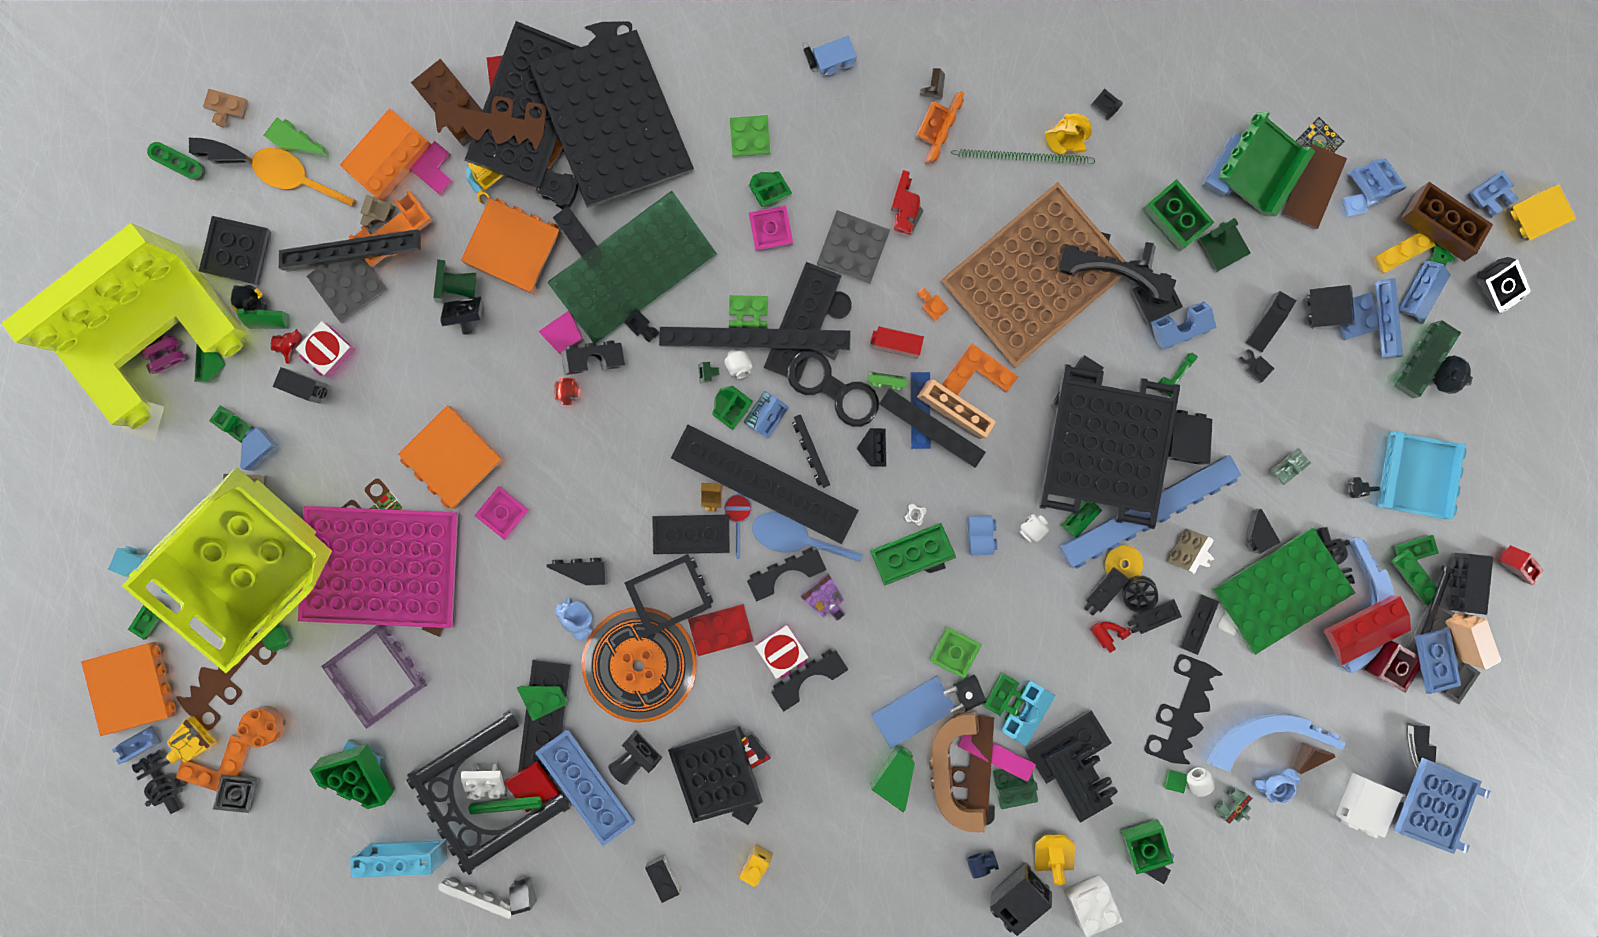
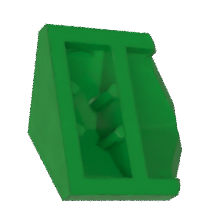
M779 171L755 174L748 185L761 207L773 206L792 194Z
M733 385L721 388L715 396L712 415L731 430H734L748 412L753 401Z

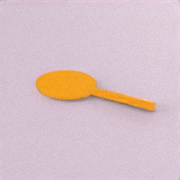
M264 148L257 151L252 157V168L255 174L272 187L288 190L304 184L351 207L355 205L356 200L305 177L306 173L302 163L285 150Z

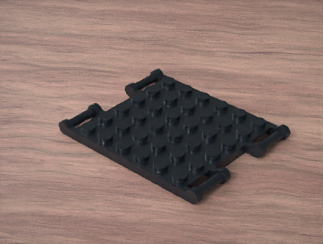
M1065 364L1039 508H1052L1078 515L1081 500L1118 507L1115 522L1117 523L1128 522L1155 529L1180 385L1162 384L1141 378L1139 392L1102 386L1104 371H1091ZM1070 374L1095 379V384L1070 380ZM1146 389L1171 393V398L1146 394ZM1048 495L1072 498L1074 503L1067 504L1048 500ZM1125 508L1148 512L1150 517L1143 518L1124 514Z

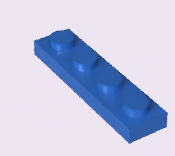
M911 372V403L930 415V406L917 398L926 381L930 380V372ZM911 426V449H931V439Z

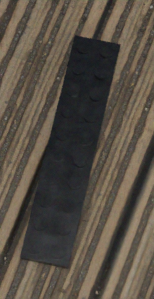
M687 424L671 456V459L840 544L843 543L859 511Z

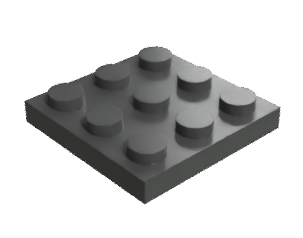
M837 210L817 265L870 284L890 229Z
M365 259L324 264L307 275L309 281L341 323L388 290Z

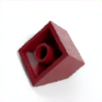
M1391 640L1383 645L1377 655L1368 663L1365 670L1406 693L1421 666L1418 655Z

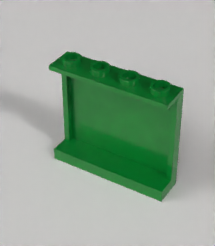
M1257 112L1251 118V123L1246 131L1242 133L1239 143L1231 151V156L1227 163L1222 166L1218 179L1264 216H1277L1315 150L1298 144L1268 118L1269 112Z

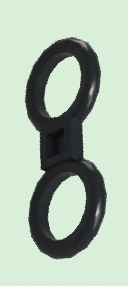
M804 350L797 353L790 360L787 367V379L790 386L796 392L803 395H816L822 392L835 401L837 416L845 424L852 427H862L869 424L876 417L879 410V398L876 391L866 383L850 382L844 384L832 376L831 365L822 353L815 350ZM804 358L818 360L824 369L822 381L813 388L801 386L795 377V368ZM854 389L865 391L871 400L869 413L861 419L850 418L843 409L844 396Z

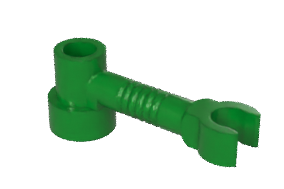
M1193 352L1188 353L1172 379L1169 380L1163 376L1158 383L1178 384L1188 368L1197 360L1198 356ZM1164 392V393L1167 394L1169 397H1171V393H1169V392Z

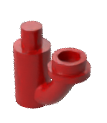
M1098 622L1090 628V631L1102 648H1107L1110 653L1115 651L1116 648L1113 645L1114 640L1107 630L1118 632L1117 636L1122 640L1131 635L1129 627L1123 628L1112 622Z

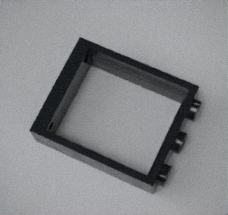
M687 554L624 582L648 637L712 608L711 603H713V599L709 592L705 593L703 586L706 584L702 575H697L695 568H698L694 557L690 558ZM685 563L703 601V605L652 627L634 585Z

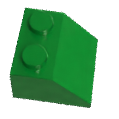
M1158 819L1121 830L1136 875L1174 863L1164 828Z

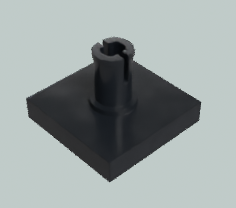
M482 297L444 303L440 318L442 327L460 324L462 334L472 333L473 327L471 322L481 319Z

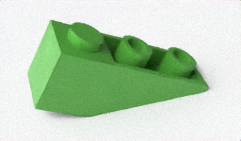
M277 117L263 135L287 152L328 157V154L323 151L325 147L317 141L314 143L308 140L310 136L302 130L299 132L293 129L295 125L287 119L282 121Z

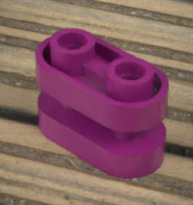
M171 335L160 338V342L151 343L140 352L143 360L150 359L151 361L146 365L149 374L161 372L186 359L183 351L175 350V348L179 347L176 337ZM168 352V355L158 359V356Z

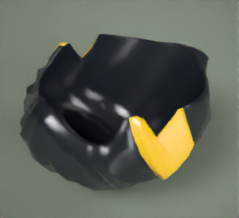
M234 285L230 298L232 308L236 313L237 309H244L245 311L264 310L266 301L262 292L251 285Z

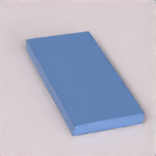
M937 676L871 715L891 749L951 714L950 709L955 707L950 697L946 698L943 692L946 690Z

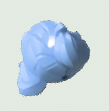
M567 598L566 602L558 604L555 613L560 618L564 629L571 632L576 640L586 639L588 633L592 632V629L589 627L592 621V614L585 604L580 601L572 602L570 598Z
M1287 769L1283 774L1270 777L1268 780H1256L1255 786L1258 790L1265 793L1271 803L1276 801L1286 803L1296 795V784L1300 783L1301 779L1298 778L1296 770Z

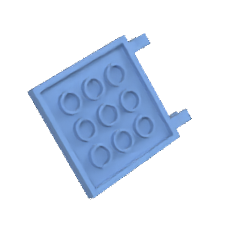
M1422 758L1394 831L1453 854L1456 849L1467 853L1470 845L1459 840L1477 794L1488 798L1491 791L1481 788L1482 781Z

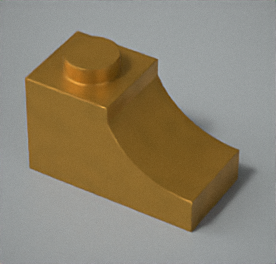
M701 483V506L705 507V511H716L717 508H721L723 485Z

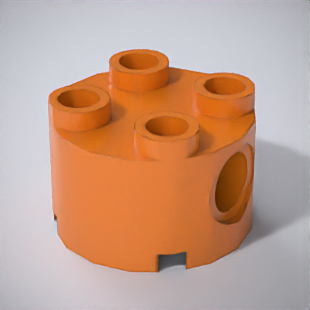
M261 706L246 712L242 716L237 733L246 744L260 748L275 742L281 737L284 731V719L277 709L271 706Z

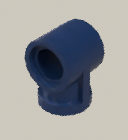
M993 850L989 851L987 855L985 853H977L966 859L974 879L990 874L992 869H999Z

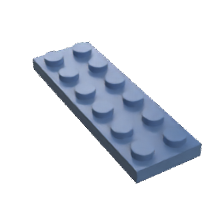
M568 729L535 752L602 846L609 843L635 823Z

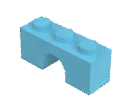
M1030 681L1021 696L1026 702L1023 712L1018 716L1010 715L1001 731L1027 746L1056 695Z

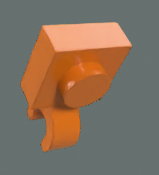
M925 288L917 293L926 303L922 308L933 321H936L949 309L937 294L932 298Z

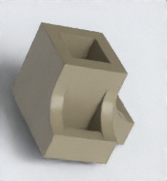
M366 194L360 212L363 214L360 224L370 229H373L378 223L386 224L392 220L396 207L391 203Z

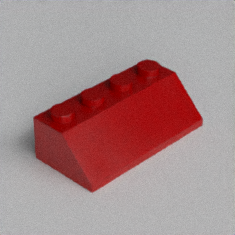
M1392 595L1323 631L1340 664L1344 665L1411 631L1410 614L1401 596Z

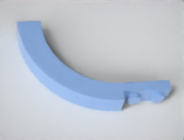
M1362 538L1349 540L1350 546L1368 580L1372 605L1392 595L1394 596L1388 572L1386 569H1377L1378 564L1370 556L1367 542L1362 540ZM1383 645L1344 664L1343 667L1346 672L1354 673L1364 667L1377 655Z
M1264 714L1247 719L1230 729L1215 745L1207 762L1230 772L1237 756L1248 744L1261 736L1274 732L1300 733L1343 750L1345 742L1340 741V736L1329 732L1328 735L1322 734V729L1311 725V720L1291 714Z

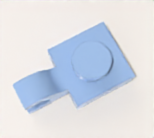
M1363 193L1342 199L1347 218L1367 213V207L1381 202V200L1369 202L1367 198L1365 199Z

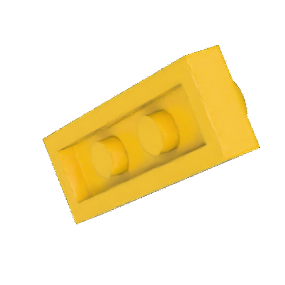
M1419 232L1378 254L1374 259L1382 273H1386L1436 245L1431 239Z

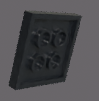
M212 216L199 272L257 285L270 229Z

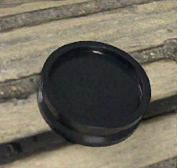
M836 291L828 310V315L835 319L846 317L852 308L850 297L844 292Z

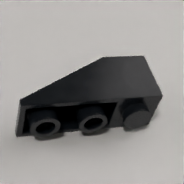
M602 557L590 558V562H583L582 558L571 559V563H563V559L552 560V564H546L547 568L586 586L608 584L607 561H602Z

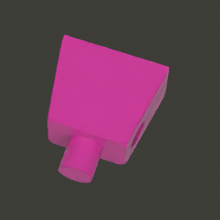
M567 311L539 330V333L559 354L567 346L579 345L584 341L570 311Z

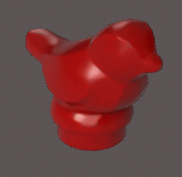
M295 329L293 333H285L283 336H272L271 351L281 352L285 357L286 364H290V354L302 340V334L298 329Z

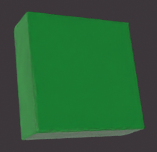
M1168 769L1164 788L1184 794L1188 774Z

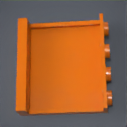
M489 198L461 261L466 265L534 295L537 289L535 285L558 235H561L562 232L558 229L559 226L548 221L546 224L541 221L542 218L534 214L530 216L524 214V210L519 207L513 206V208L506 206L507 202L496 198V200Z
M448 405L398 453L401 457L400 462L407 468L411 467L415 471L413 475L421 482L424 480L428 484L427 489L433 495L437 494L441 498L440 502L447 509H456L457 505L496 466H500L505 461Z
M157 642L81 661L100 736L175 716L176 707L170 697L171 688L166 681V668L161 662V649Z

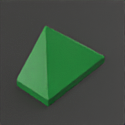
M196 344L194 382H207L226 364L216 352H203L198 344Z

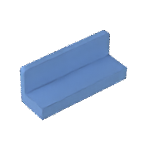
M1428 260L1424 262L1399 307L1401 313L1414 316L1419 323L1424 324L1450 277V273L1443 264Z

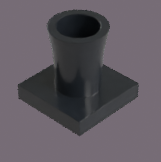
M635 730L622 744L627 752L610 763L608 768L618 782L627 785L641 767L650 773L663 757Z

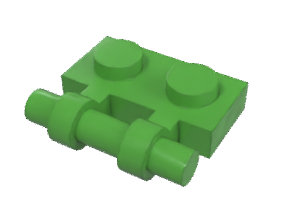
M729 296V315H737V320H729V328L767 329V321H760V316H767L768 296ZM743 316H754V321H744Z

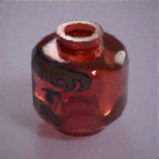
M559 378V381L554 383V399L560 401V405H572L573 401L578 400L579 384L574 381V378Z

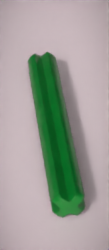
M541 797L477 802L471 803L468 806L469 814L474 815L541 808L542 800Z

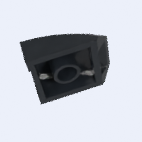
M1511 257L1498 259L1481 272H1478L1476 277L1484 294L1498 313H1504L1522 301L1531 292L1518 259Z

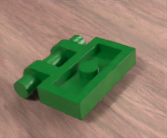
M1002 673L983 706L1000 717L1004 710L1007 711L1006 720H1008L1010 715L1018 716L1020 713L1019 709L1023 702H1025L1021 696L1026 686L1022 688L1021 692L1017 691L1016 689L1020 683ZM1014 695L1017 699L1011 707L1008 703Z

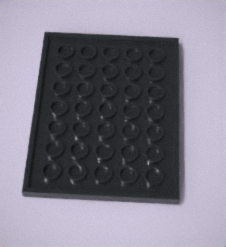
M637 29L529 64L587 208L694 170Z

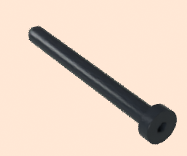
M1441 566L1440 570L1443 572L1421 634L1431 631L1450 574H1454L1455 569Z

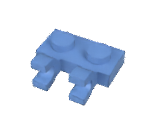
M1503 170L1469 193L1480 209L1486 206L1487 213L1491 218L1503 210L1494 199L1501 195L1506 207L1519 199L1511 191L1510 188L1514 184Z

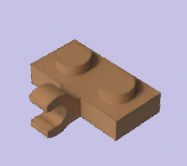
M208 89L203 107L215 111L212 122L216 123L217 126L224 127L227 115L242 119L247 100Z

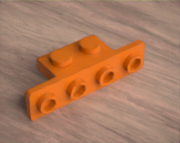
M960 91L955 94L949 109L935 101L931 102L916 137L932 145L925 160L926 163H932L940 156L941 151L939 149L941 144H944L949 135L947 131L956 120L955 113L963 105L964 92Z

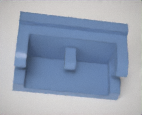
M150 726L118 744L112 751L113 753L118 752L120 757L116 761L118 764H122L158 745L161 741L153 726Z

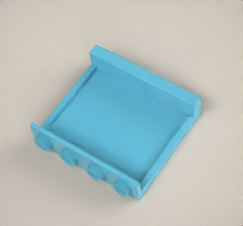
M1398 431L1390 432L1378 508L1441 519H1453L1457 513L1456 500L1460 494L1459 482L1463 475V459L1467 453L1466 443L1441 441L1407 435L1404 432Z

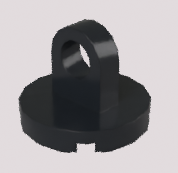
M1455 355L1444 358L1445 360L1442 363L1439 362L1433 373V382L1437 389L1447 394L1461 391L1466 385L1470 386L1473 380L1469 363L1464 358Z

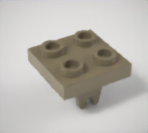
M1186 528L1167 562L1195 574L1199 565L1210 567L1207 561H1213L1214 558L1208 552V549L1214 540Z

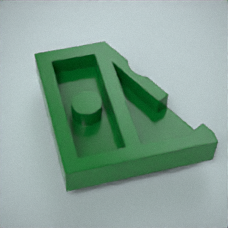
M561 686L517 687L532 721L569 704Z

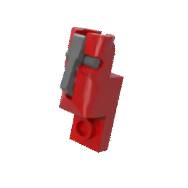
M903 170L891 207L892 211L898 212L895 215L893 230L911 235L923 213V209L920 207L919 195L905 191V189L909 190L912 179L909 178L910 172Z

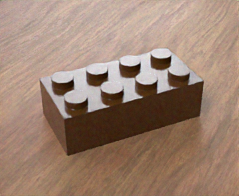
M441 58L411 81V84L434 112L436 111L438 89L441 86L456 88L459 91L457 108L482 112L480 106ZM449 90L442 93V99L445 102H452L455 98L453 92ZM450 124L446 126L463 147L473 138L463 126L458 133L453 130Z
M1431 182L1426 183L1417 190L1401 217L1402 221L1464 262L1478 253L1493 226L1491 222Z

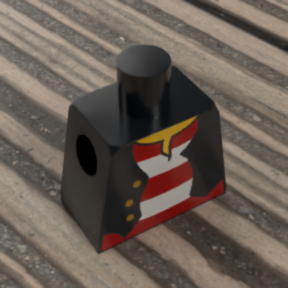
M740 726L735 727L738 728L752 769L771 759L770 753L753 732L744 735Z

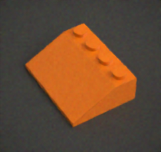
M389 108L342 161L340 166L377 199L385 201L411 172L410 168L430 147L431 143Z

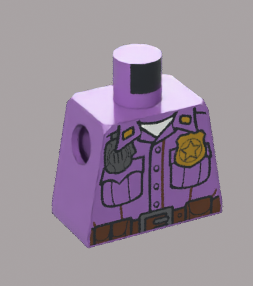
M829 573L800 596L802 600L822 617L831 613L835 620L838 621L845 615V612L839 606L844 599Z

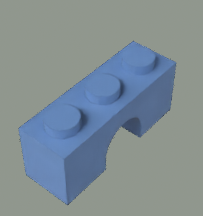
M1205 301L1186 308L1188 317L1183 324L1178 326L1169 315L1151 322L1156 343L1162 349L1171 348L1177 343L1189 341L1192 337L1206 334L1210 330L1215 329L1216 323L1212 308Z

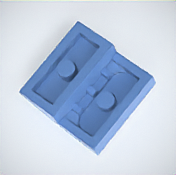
M1386 158L1373 160L1368 166L1354 168L1350 173L1369 202L1387 198L1407 187Z

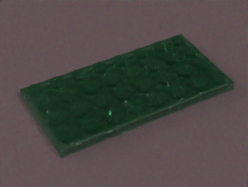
M671 190L547 283L591 341L596 343L625 322L635 309L640 311L717 253Z

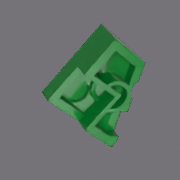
M237 309L239 319L249 329H288V313L268 310L245 311L244 309Z

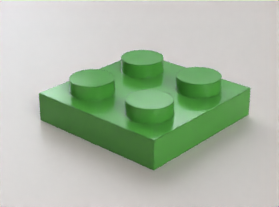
M768 115L730 118L733 157L770 154Z
M868 371L867 379L868 382H871V386L883 387V384L890 385V388L895 390H902V387L907 388L908 379L905 376Z
M946 627L930 662L965 679L982 644Z

